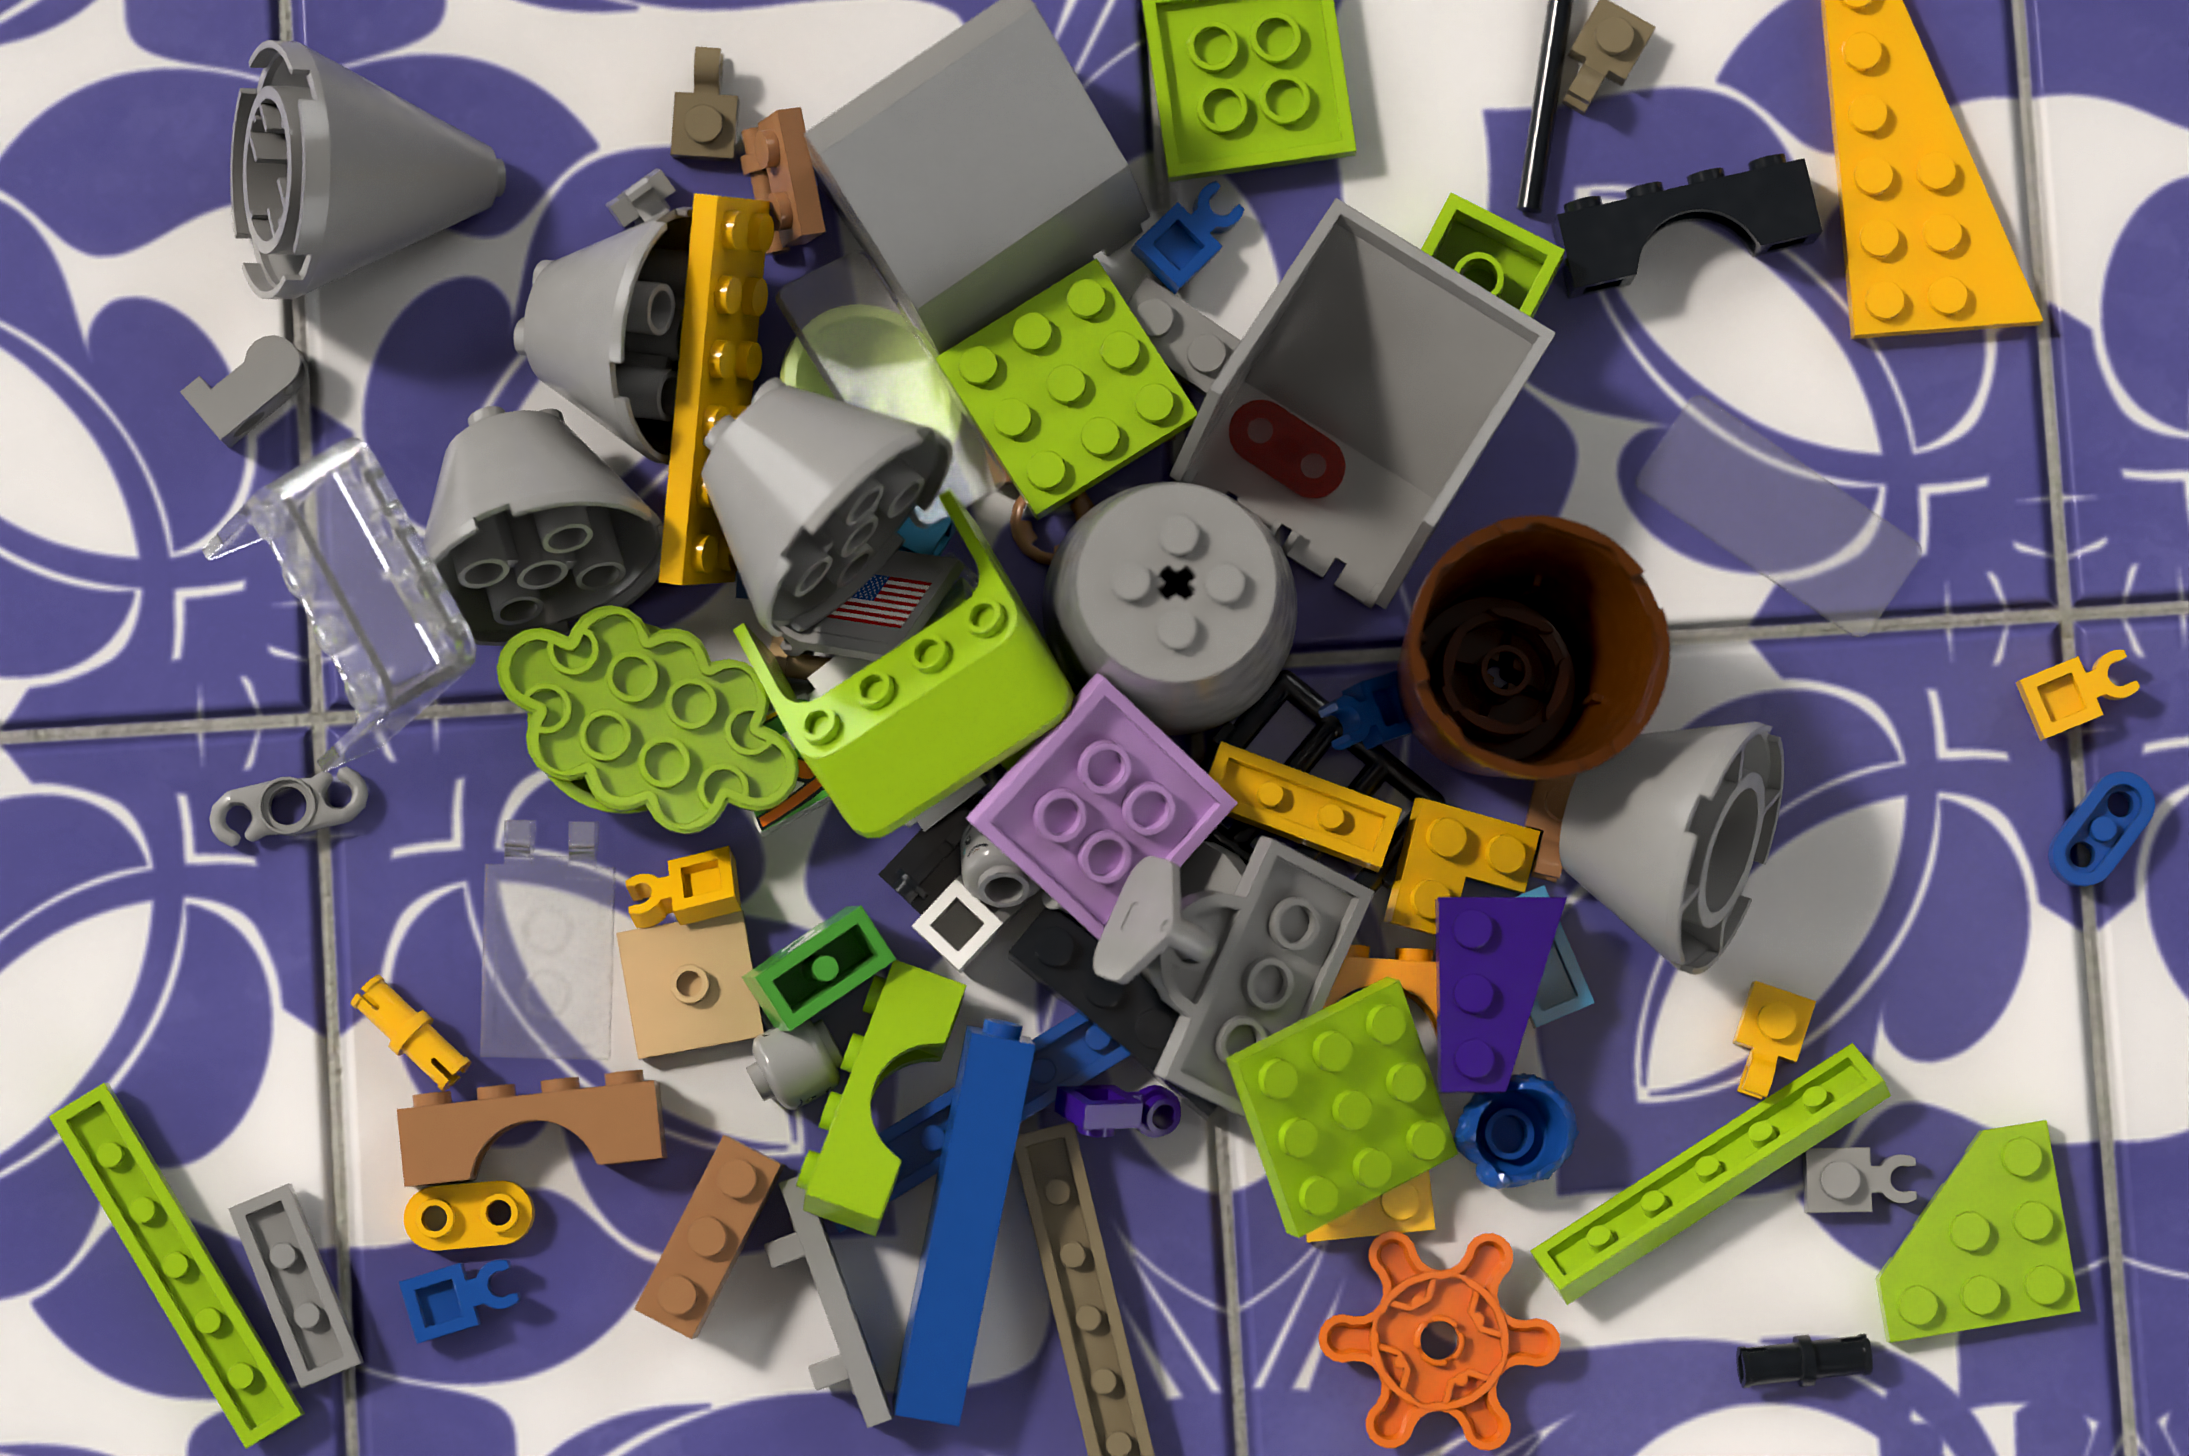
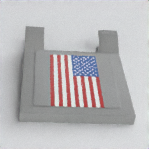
M898 550L847 602L823 620L799 633L795 629L785 626L780 627L784 632L781 635L784 640L780 648L785 654L790 656H799L804 651L809 650L876 661L923 629L965 567L956 558Z

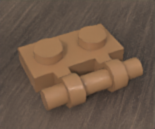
M801 107L776 110L757 123L758 127L745 129L741 132L746 153L740 157L743 176L751 178L755 200L770 201L769 214L774 222V237L770 249L765 253L767 256L789 252L790 246L807 244L826 232L814 169L804 135L806 129Z

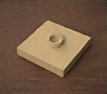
M743 910L682 926L678 922L616 933L639 1060L751 1040L765 1032L761 1006L742 979V976L754 969Z

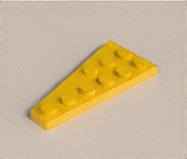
M1821 0L1851 339L2040 325L2044 321L1903 0Z

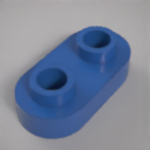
M2120 771L2102 777L2091 787L2050 843L2048 860L2053 873L2058 879L2070 886L2088 887L2103 881L2110 875L2153 817L2155 797L2149 784L2137 774ZM2112 794H2120L2128 802V811L2123 817L2113 815L2108 808V800ZM2075 844L2084 845L2090 852V861L2085 867L2076 866L2070 859V850Z

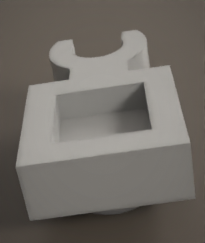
M1870 1147L1810 1148L1803 1153L1804 1213L1872 1212V1193H1879L1884 1199L1892 1203L1915 1201L1917 1199V1192H1901L1896 1190L1891 1184V1174L1894 1169L1900 1166H1916V1158L1904 1154L1892 1155L1881 1161L1878 1166H1871Z

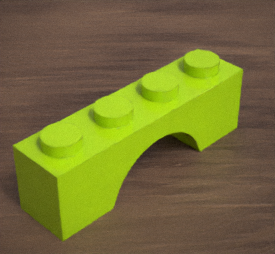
M898 960L892 962L887 978L878 975L874 976L862 1010L872 1014L871 1021L865 1036L856 1033L852 1034L840 1068L850 1072L843 1095L831 1091L818 1128L829 1131L821 1153L812 1150L808 1151L796 1183V1187L806 1190L803 1211L876 1237L898 1178L901 1160L885 1146L876 1132L871 1116L872 1098L880 1085L896 1071L916 1063L938 1062L942 1060L961 1009L967 985Z

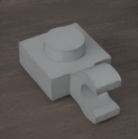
M655 168L605 205L620 226L626 227L633 221L636 225H639L669 212L671 207L665 198L676 190L662 170Z

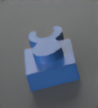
M1217 181L1207 184L1200 191L1194 201L1192 214L1177 202L1130 250L1174 295L1214 258L1223 247L1211 234H1223L1230 231L1243 215L1244 208L1240 204L1234 207L1227 215H1218L1212 211L1209 201L1221 187Z
M1397 670L1359 682L1341 691L1343 696L1320 707L1318 713L1321 718L1333 715L1342 724L1343 735L1331 741L1334 749L1344 750L1362 741L1365 749L1368 750L1412 734V730L1404 718L1398 700Z
M510 1260L491 1261L480 1269L476 1278L469 1280L464 1263L462 1262L399 1281L416 1343H423L481 1325L476 1306L485 1304L494 1309H504L520 1302L522 1299L519 1292L501 1297L496 1295L491 1289L492 1277L499 1271H506L512 1268Z

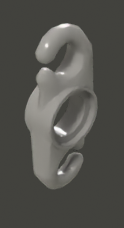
M347 766L340 768L337 778L347 784L352 792L350 802L344 807H333L328 803L326 791L333 781V776L326 771L320 772L312 778L280 777L271 781L227 791L212 806L209 817L211 830L220 842L230 847L239 844L240 835L230 829L226 823L227 812L234 806H244L252 815L251 824L245 832V838L251 842L258 841L266 835L298 836L306 832L345 824L352 821L366 807L368 799L367 785L359 772ZM288 788L297 789L306 799V812L301 820L294 824H280L275 820L271 811L273 798L281 790Z

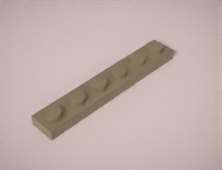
M1072 1122L1020 1134L1017 1136L1014 1152L1088 1456H1155L1075 1126Z

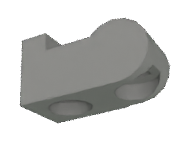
M276 335L264 336L254 341L249 347L244 362L214 387H211L199 376L182 389L180 393L215 435L228 448H231L300 390L308 374L307 362L302 353L286 338Z

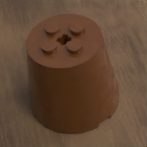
M1546 515L1511 517L1499 520L1462 538L1436 562L1422 583L1412 607L1400 651L1396 674L1398 700L1404 718L1412 733L1440 761L1460 771L1481 776L1522 779L1563 778L1593 769L1619 754L1637 738L1651 720L1661 700L1669 672L1670 637L1663 608L1659 609L1652 590L1642 576L1643 569L1628 552L1606 535L1579 522ZM1495 664L1501 667L1500 678L1509 682L1501 688L1493 684L1494 677L1487 672Z

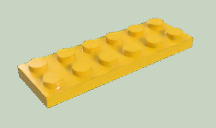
M694 193L659 583L696 585L735 582V573L738 568L703 483L701 472L711 453V450L704 445L707 434L725 416L731 415L736 419L751 405L753 381L758 377L761 370L762 350L759 343H757L759 317L764 313L768 301V286L765 279H763L765 253L770 249L774 237V222L769 214L770 201Z

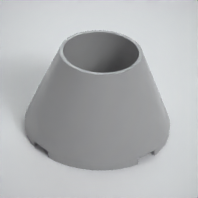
M1759 722L1639 734L1628 747L1613 758L1593 769L1577 774L1572 786L1560 832L1559 855L1562 868L1680 971L1694 975L1701 974L1720 958L1735 936L1752 902L1751 898L1741 894L1753 862L1766 865L1778 821L1784 782L1783 744L1781 737L1769 734L1772 726Z

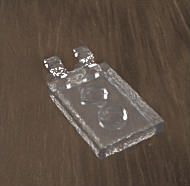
M505 820L504 864H485L480 1057L611 1059L616 867H597L599 822L569 821V856L534 855L536 820Z

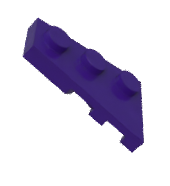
M1438 897L1435 899L1438 1093L1506 1092L1567 897Z

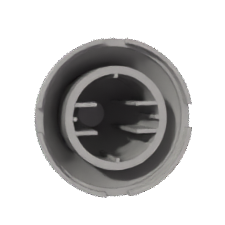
M267 40L261 43L253 52L249 60V67L263 68L257 89H239L231 143L230 190L235 238L252 239L257 263H243L242 270L249 286L258 297L262 299H296L481 213L493 205L495 197L502 196L506 184L505 165L502 159H496L495 152L491 146L297 41Z

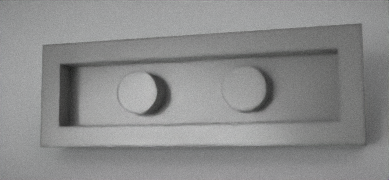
M290 1183L228 1208L300 1388L307 1387L364 1363L293 1185Z

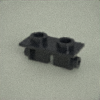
M977 792L927 831L924 832L921 829L878 874L920 915L962 874L960 841L965 828L970 824L965 818L983 800L984 796L981 793Z

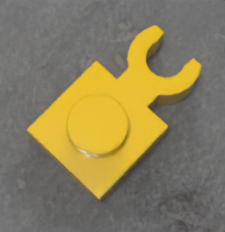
M2113 650L2102 655L2095 661L2092 670L2087 673L2079 656L2015 682L2040 741L2104 715L2098 703V697L2102 696L2109 700H2121L2131 696L2140 688L2138 681L2130 682L2124 686H2117L2109 680L2108 669L2110 665L2126 658L2125 650Z
M729 846L667 861L669 876L658 878L652 874H638L625 881L626 888L633 901L649 898L642 904L628 907L629 915L637 928L655 926L663 921L669 913H674L679 925L682 926L742 911L736 860Z

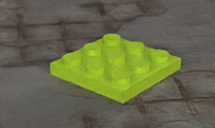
M1141 0L1168 182L1356 155L1357 149L1334 0Z
M1097 258L935 357L940 371L1037 521L1188 428L1194 423L1198 414Z
M1385 977L1226 1058L1287 1234L1300 1238L1458 1155L1400 980Z

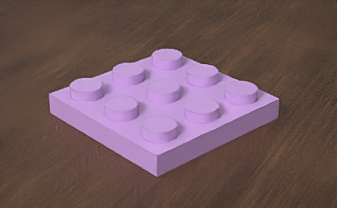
M1096 673L1072 700V707L1066 718L1056 727L1040 736L965 819L1093 936L1100 940L1124 884L1134 867L1142 859L1148 856H1155L1170 860L1180 868L1238 802L1105 677Z

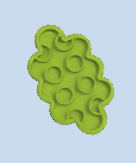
M609 605L596 607L582 615L572 628L569 636L544 628L528 629L510 638L500 652L497 674L501 689L509 701L532 714L526 733L528 753L537 768L549 777L563 781L586 778L588 787L595 799L608 809L624 812L646 806L654 820L662 827L671 832L687 835L702 832L715 824L728 803L740 809L753 812L771 810L785 802L796 787L799 774L797 754L786 738L775 730L764 726L770 699L753 667L746 662L733 659L711 662L701 640L689 631L672 628L650 634L642 619L629 609Z

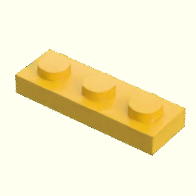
M1222 741L1218 746L1208 773L1216 783L1238 802L1227 814V817L1375 872L1381 869L1402 808Z

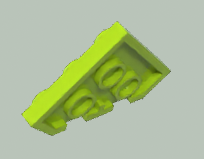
M2047 1120L1978 1131L1964 1151V1156L1945 1183L1940 1185L1912 1225L1914 1226L1875 1278L1886 1342L1891 1343L2081 1311Z

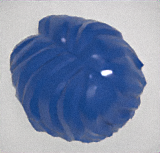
M1521 1073L1519 1075H1511L1507 1090L1504 1093H1475L1471 1100L1463 1107V1114L1458 1118V1126L1455 1128L1453 1139L1457 1150L1470 1162L1477 1164L1476 1176L1483 1184L1495 1189L1524 1186L1539 1180H1548L1570 1158L1572 1149L1575 1147L1574 1141L1580 1132L1576 1126L1577 1117L1571 1102L1564 1093L1555 1088L1554 1082L1544 1080L1534 1074Z

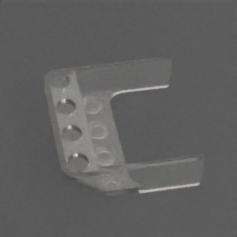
M350 437L334 444L259 489L202 549L207 561H211L263 539L266 540L282 567L283 579L288 590L295 597L299 598L313 624L314 636L318 645L326 654L330 655L344 681L347 698L355 708V723L348 733L317 760L322 772L331 770L384 746L469 670L475 661L476 648L469 626L375 455L368 445L359 438Z

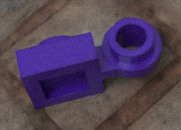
M1116 1085L1057 1086L1054 1111L1075 1124L1077 1131L1083 1135L1102 1138L1112 1137L1115 1135L1116 1129L1135 1128L1147 1137L1159 1138L1174 1131L1181 1119V1105L1178 1097L1172 1091L1160 1085L1147 1086L1138 1092H1125Z

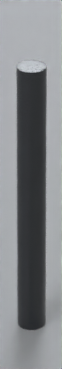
M1548 0L1517 202V210L1523 212H1542L1573 0Z

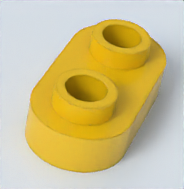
M501 1180L431 1186L418 1191L411 1197L404 1211V1226L408 1236L415 1244L432 1251L507 1245L519 1241L529 1232L534 1222L535 1208L529 1193L522 1186L510 1181ZM498 1200L505 1201L511 1208L509 1221L501 1226L494 1224L489 1218V1208ZM432 1206L443 1208L447 1215V1222L439 1231L429 1229L425 1223V1214Z

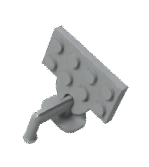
M1260 836L1234 895L1208 890L1188 894L1181 899L1179 866L1167 859L1148 856L1134 867L1124 884L1097 944L1093 959L1094 971L1097 975L1107 980L1126 984L1149 964L1151 980L1161 999L1180 1014L1153 1075L1247 1120L1226 1058L1323 1009L1375 891L1274 839ZM1042 890L1044 906L1050 910L1060 909L1068 913L1049 894ZM1177 955L1188 959L1181 961Z

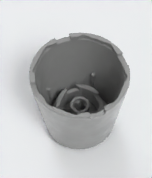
M1155 482L1125 489L1106 498L1092 507L1071 527L1057 548L1047 572L1042 602L1043 627L1047 645L1076 696L1096 673H1099L1164 734L1191 735L1217 728L1232 721L1258 702L1270 689L1279 676L1293 644L1297 623V594L1293 574L1282 547L1273 533L1251 510L1235 499L1208 487L1182 482ZM1166 574H1169L1174 579L1182 574L1191 581L1186 591L1192 596L1187 600H1184L1179 595H1174L1169 600L1165 599L1160 593L1164 589L1165 582L1160 578Z

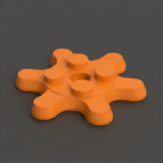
M1397 1231L1381 1233L1372 1241L1368 1254L1370 1265L1382 1283L1383 1295L1380 1304L1373 1312L1364 1316L1339 1314L1327 1319L1320 1328L1318 1336L1321 1350L1333 1361L1341 1363L1350 1361L1364 1362L1372 1366L1378 1373L1381 1381V1394L1375 1405L1368 1411L1365 1420L1366 1431L1370 1439L1377 1445L1384 1448H1396L1405 1444L1411 1437L1414 1426L1421 1417L1429 1412L1441 1411L1449 1413L1457 1419L1463 1429L1465 1438L1472 1446L1480 1450L1489 1451L1499 1448L1506 1442L1511 1430L1509 1416L1497 1398L1496 1386L1499 1377L1506 1369L1515 1365L1539 1367L1552 1362L1559 1353L1561 1345L1558 1331L1554 1325L1546 1320L1538 1318L1528 1320L1515 1319L1507 1315L1501 1308L1498 1300V1287L1503 1277L1510 1271L1513 1263L1511 1246L1502 1236L1494 1233H1484L1475 1237L1468 1244L1466 1252L1458 1264L1450 1269L1437 1270L1430 1268L1421 1261L1414 1243L1405 1234ZM1444 1321L1450 1324L1457 1336V1346L1453 1353L1443 1359H1433L1427 1356L1422 1350L1420 1343L1424 1328L1429 1323Z

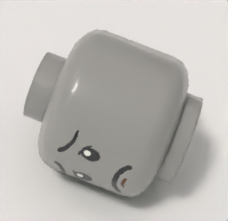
M971 823L965 828L960 841L961 873L963 884L973 897L993 907L1007 908L1021 904L1040 890L1041 887Z
M809 1018L790 1032L780 1031L777 1027H773L753 1040L752 1052L756 1062L746 1067V1070L763 1101L775 1096L783 1107L788 1110H796L838 1086L840 1082L838 1068L841 1067L843 1056L822 1019L813 1023Z

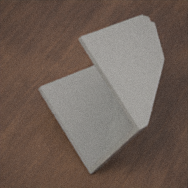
M1032 0L997 1L804 133L819 188L938 355L1025 303L1047 287L1054 285L1095 259L1094 255L1100 251L1106 257L1141 234L1143 229L1140 224L1150 218L1128 163Z
M1335 198L1209 388L1169 476L1182 483L1200 485L1225 495L1229 492L1238 498L1237 501L1251 510L1274 536L1282 525L1292 531L1282 546L1286 557L1322 579L1335 559L1341 561L1346 566L1333 586L1370 609L1375 603L1386 609L1523 389L1556 332L1343 201Z

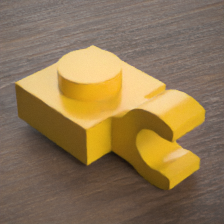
M1758 981L1751 983L1732 1042L1733 1044L1750 1049L1737 1092L1759 1100L1767 1097L1774 1078L1777 1059L1792 1064L1797 1062L1816 1001Z

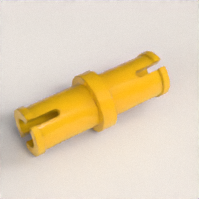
M378 974L371 978L361 988L365 994L356 993L350 1004L363 1013L391 1040L388 1047L396 1055L400 1056L405 1053L438 1085L441 1091L448 1090L461 1078L457 1073L459 1071L465 1073L471 1065V1061L458 1052L431 1026L434 1019L425 1010L417 1013L384 981L385 979Z

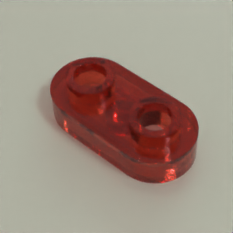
M1260 399L1247 402L1234 413L1229 425V438L1234 450L1241 458L1303 498L1322 499L1333 494L1340 487L1346 473L1345 458L1339 446L1330 438L1269 400ZM1259 419L1268 421L1273 427L1271 438L1264 443H1256L1248 435L1250 425ZM1312 454L1321 456L1326 462V470L1318 478H1309L1301 470L1303 460Z

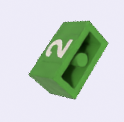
M862 905L846 906L767 958L766 961L742 976V979L772 1025L780 1031L790 1032L897 959Z

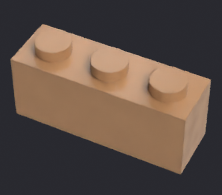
M723 1135L634 1310L690 1339L697 1338L769 1199L785 1164L730 1136Z

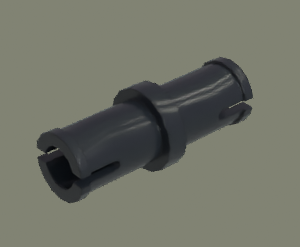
M1866 1333L1851 1337L1813 1341L1809 1335H1799L1793 1337L1792 1343L1748 1348L1742 1346L1737 1347L1736 1351L1737 1372L1742 1388L1797 1381L1800 1387L1814 1386L1816 1379L1858 1374L1863 1376L1871 1375L1873 1368L1871 1345Z

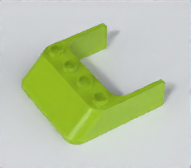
M950 489L938 497L977 563L979 580L974 593L962 605L830 691L809 702H799L775 656L745 623L733 629L794 746L846 822L857 834L866 838H880L892 833L1056 727L1066 718L1072 707L1073 693L1067 678L977 522Z

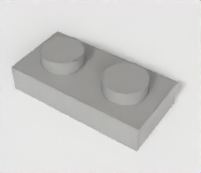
M1146 276L1127 302V305L1172 374L1206 397L1209 388L1241 340Z

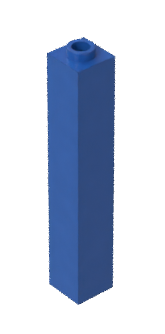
M985 1018L983 1028L969 1025L966 1027L891 1402L895 1415L953 1426L960 1425L1036 1046L1030 1037L1021 1035L1023 1026L1017 1023Z

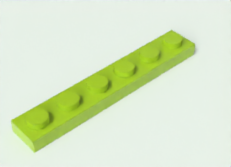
M1851 1043L1536 1246L1530 1252L1558 1294L1569 1305L1891 1096L1884 1079L1856 1046Z
M103 1083L50 1115L51 1122L245 1449L252 1447L304 1415L305 1412L110 1084Z

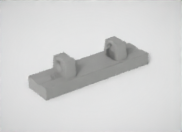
M796 1176L779 1183L795 1233L764 1244V1248L772 1268H777L806 1257L840 1351L839 1355L808 1367L813 1384L818 1391L848 1380L853 1395H856L866 1426L869 1428L891 1420L894 1414L823 1219L803 1211L806 1190L796 1187L799 1177Z

